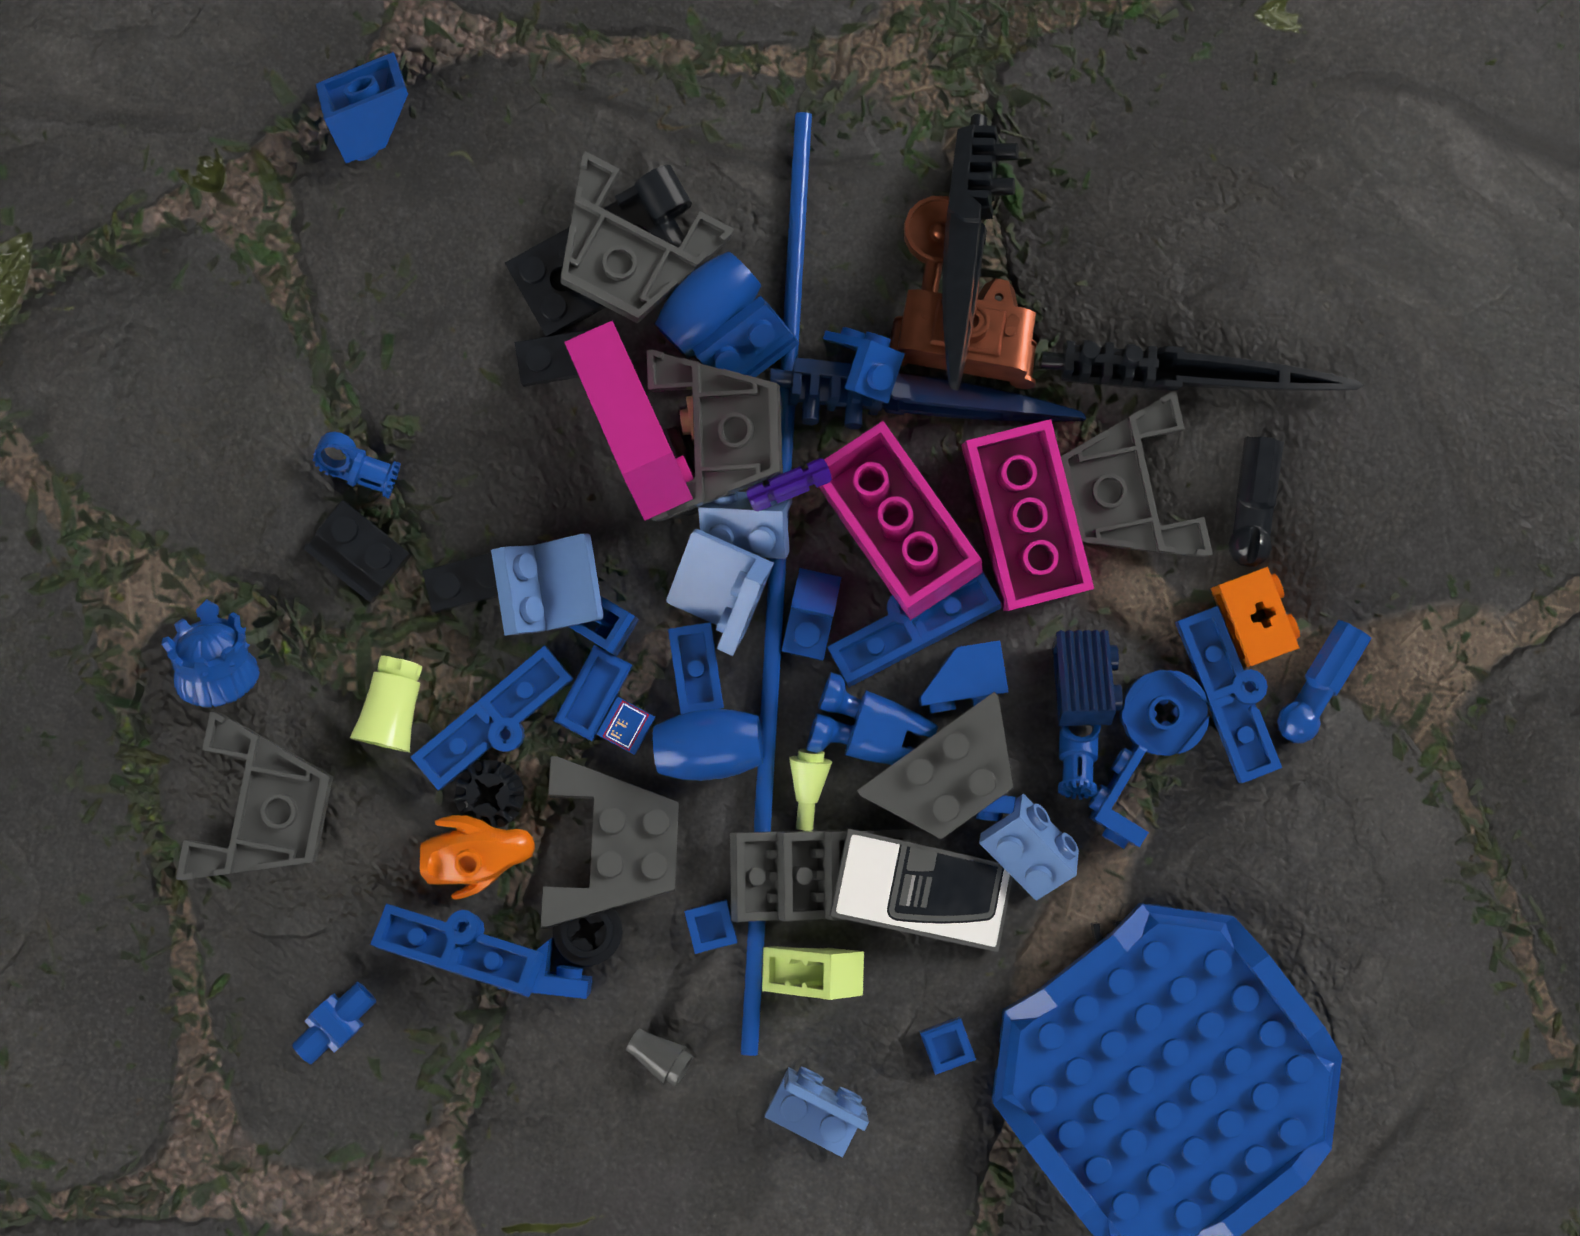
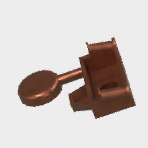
M930 196L920 200L909 210L904 223L905 243L910 253L920 262L925 263L921 290H908L903 316H897L893 320L889 347L905 353L901 366L909 363L947 370L942 293H939L938 289L943 266L948 196ZM993 279L983 286L977 297L971 339L963 373L1009 381L1016 388L1031 389L1036 384V380L1032 378L1037 347L1036 341L1032 339L1036 312L1018 307L1015 290L1008 280ZM996 296H1001V297H1002V300H1001V301H997V300L995 299V297H996Z

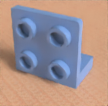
M695 529L690 535L666 601L672 606L717 625L716 631L723 633L717 649L733 656L747 632L774 562L699 529Z
M578 534L537 545L508 546L491 550L505 636L544 632L603 619V609L590 534Z
M800 1066L798 1072L788 1067L765 1113V1118L843 1158L857 1128L865 1131L869 1123L866 1107L861 1104L863 1099L846 1088L839 1087L836 1092L822 1084L824 1078L805 1067Z

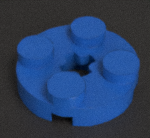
M1157 670L1140 676L1128 687L1123 696L1122 710L1119 713L1120 722L1134 745H1141L1146 748V753L1162 756L1180 754L1197 745L1207 730L1209 722L1207 698L1202 687L1185 673L1172 670ZM1168 702L1172 703L1174 707L1171 713L1175 717L1172 723L1163 721L1159 724L1155 720L1157 712L1154 710L1156 704L1165 705Z

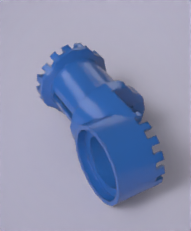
M329 432L323 435L313 454V461H316V467H320V472L324 470L326 475L347 480V484L352 487L358 484L382 492V496L386 498L391 496L393 486L395 485L392 479H397L401 463L396 461L390 464L366 456L365 450L357 448L349 436L339 432ZM327 447L339 449L345 454L346 459L334 460L326 454L324 449Z
M1091 725L1092 733L1086 737L1075 736L1071 733L1068 726L1060 727L1059 759L1063 761V780L1058 784V794L1061 793L1066 798L1072 795V799H1075L1076 795H1079V799H1083V797L1087 799L1089 796L1095 797L1097 795V784L1093 783V764L1098 760V737L1101 725Z

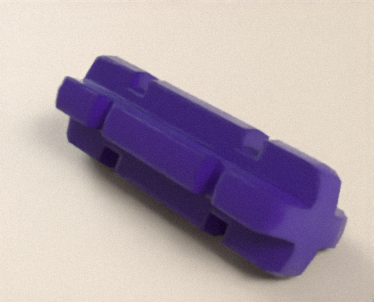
M819 458L807 463L808 468L802 470L801 466L768 479L769 484L763 486L762 482L748 487L746 494L754 511L759 512L771 507L770 502L774 500L777 503H781L810 491L809 486L813 484L817 488L829 483L832 480V476L826 461L823 458Z

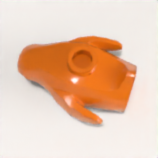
M451 815L435 820V825L456 829L436 835L421 843L420 873L428 884H468L451 895L452 899L456 900L466 898L485 890L504 871L513 865L523 863L531 858L535 850V842L528 831L521 829H498L480 819L467 815Z

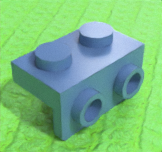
M734 492L698 507L700 530L762 558L786 559L790 552L787 512L792 505V498L781 503H777L774 500L770 502L771 507L757 512L751 507L746 492Z
M1024 794L1016 798L1014 812L983 831L980 835L979 844L1036 901L1077 876L1079 849L1076 842L1069 834L1062 833L1050 821L1049 815L1041 805L1033 804Z

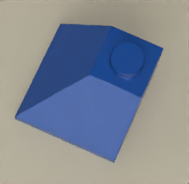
M394 52L316 83L324 120L345 163L354 160H367L376 155L378 150L386 147L408 96Z

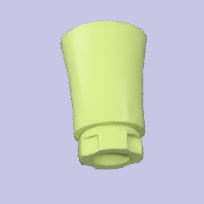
M381 656L378 663V672L373 673L364 706L350 738L375 746L410 752L411 728L421 684L417 681L419 680L422 666L404 659Z

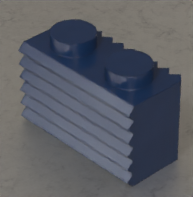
M1105 629L1101 631L1077 630L1073 632L1068 630L1064 632L1060 630L1056 632L1052 653L1058 725H1111L1116 711H1121L1123 705L1121 685L1113 684L1112 671H1117L1119 666L1117 645H1110L1109 633Z

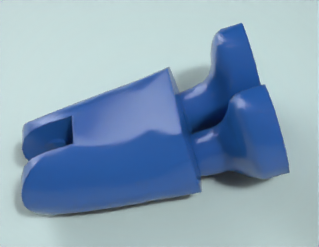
M830 672L819 701L818 709L850 716L856 721L851 726L826 715L816 713L808 737L806 751L820 753L830 743H841L846 745L845 756L893 765L915 749L909 746L907 748L902 746L907 731H911L912 734L931 738L937 733L939 726L922 715L867 690L864 691L861 699L856 698L846 691L845 681L842 676Z

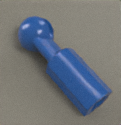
M1338 620L1305 674L1306 682L1294 702L1286 704L1279 711L1277 725L1279 732L1284 738L1293 743H1305L1318 734L1321 724L1320 715L1331 697L1337 696L1371 641L1369 635L1347 622Z

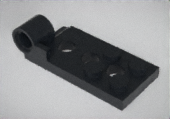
M663 165L643 175L634 186L616 195L615 202L603 208L679 248L685 236L675 218L685 213L691 207L692 202L671 165ZM570 227L505 262L506 267L546 337L558 335L606 308L572 289L561 292L552 287L553 276L557 272L562 271Z

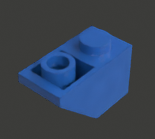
M1000 640L960 646L953 649L918 697L919 706L929 705L930 713L955 710V701L972 698L974 707L993 692L997 695L1008 693Z

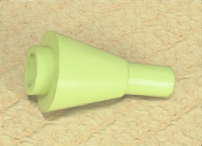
M799 749L798 756L789 757L796 801H798L796 829L813 830L815 803H818L832 764L831 760L824 758V751L812 753L806 751V749Z

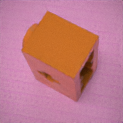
M1268 567L1210 588L1243 668L1254 666L1300 648L1296 640L1300 638L1298 624L1292 614H1286L1281 598H1284L1283 586L1275 573L1271 574ZM1264 610L1266 618H1263L1260 622L1253 623L1251 615L1256 611Z

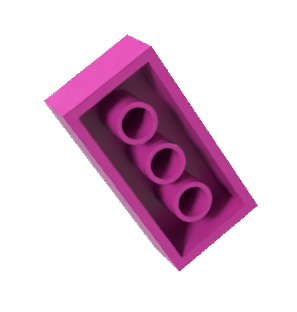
M613 320L565 341L564 343L621 474L644 521L692 500V495L686 484L694 480L683 455L678 458L674 457Z
M1049 419L966 440L961 447L1003 611H1010L1093 590L1094 586L1052 420Z
M884 421L824 459L831 472L832 480L818 488L910 620L983 573L982 559Z

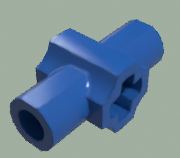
M359 982L352 985L340 998L335 993L332 994L307 1017L305 1023L309 1028L292 1043L293 1049L309 1064H313L328 1048L335 1053L364 1026L359 1019L376 1003L375 997Z

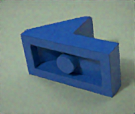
M803 568L799 569L781 652L820 661L824 660L842 577Z
M553 937L536 950L545 956L531 993L587 999L591 994L593 976L582 975L583 968L559 965L556 968V972L550 971L554 940Z

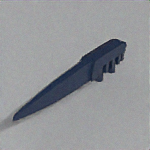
M795 358L792 371L770 369L769 374L770 382L777 383L780 387L789 388L788 405L797 406L798 402H803L802 423L807 425L819 423L820 404L826 405V410L835 411L836 406L846 407L845 427L848 429H860L862 427L863 409H868V415L877 416L882 408L886 413L904 415V413L979 420L1041 422L1049 419L1052 422L1086 420L1085 414L1079 410L1042 399L961 381L958 390L950 388L947 378L900 371L887 404L844 389L852 367L850 363Z

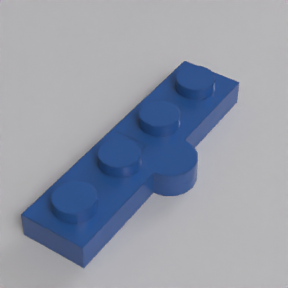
M984 572L912 620L908 618L892 595L887 602V616L828 646V650L849 688L1001 609V602Z
M1219 606L1176 621V627L1198 683L1205 692L1206 703L1238 783H1245L1281 769L1282 765L1261 712L1255 705L1266 695L1267 681L1260 672L1252 669H1243Z
M544 645L412 755L411 759L435 788L442 790L492 747L502 752L514 751L519 748L525 737L524 728L521 723L574 679L548 647Z
M387 903L370 943L371 946L528 998L545 956L539 951L485 935L484 923L481 918L468 910L456 911L448 918L447 922Z

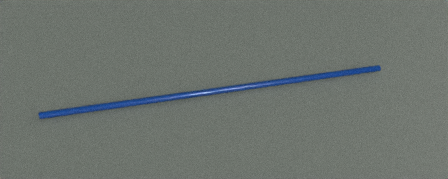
M807 112L795 114L783 322L794 333L798 342L812 114ZM799 345L781 357L780 370L792 371L795 358H798ZM780 387L783 473L792 470L795 406L788 405L789 388ZM788 510V512H787L788 524H789V510ZM769 558V561L774 562L768 577L760 711L764 759L763 764L757 766L754 832L771 831L786 576V559ZM748 921L741 1054L747 1056L758 1055L766 921Z

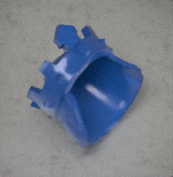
M206 599L196 609L197 617H200L201 621L189 625L182 618L174 624L177 631L176 636L173 639L164 637L161 645L167 651L168 658L175 671L174 687L179 697L196 706L218 707L237 701L245 693H248L255 686L260 672L256 658L248 652L250 644L246 641V627H241L240 616L232 612L229 614L228 620L218 618L219 606Z

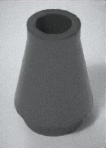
M640 1028L634 1033L626 1048V1051L645 1066L663 1085L668 1082L675 1087L681 1082L694 1059L693 1055L686 1052V1046L649 1034Z

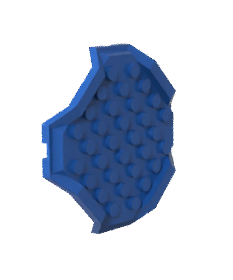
M1139 903L1110 934L1043 986L1003 1009L999 1038L1000 1049L998 1065L995 1070L992 1103L1093 1236H1241L1306 1185L1332 1150L1342 1055L1325 1026L1271 956L1232 915Z

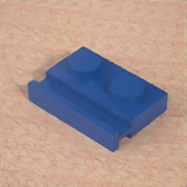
M759 296L692 349L696 357L704 365L756 377L800 343L794 333L787 328L782 319L764 298Z

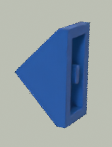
M600 595L603 619L568 627L608 652L618 656L639 619Z

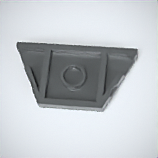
M995 692L990 694L859 788L857 792L867 800L943 839L1014 788L998 695Z

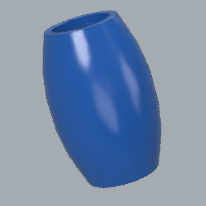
M728 251L705 262L691 272L666 300L654 324L677 350L686 358H690L695 355L692 348L704 341L721 325L755 300L761 284L750 270Z
M710 709L677 715L653 727V751L658 774L682 780L703 781L735 776L763 764V742L759 716L737 710Z

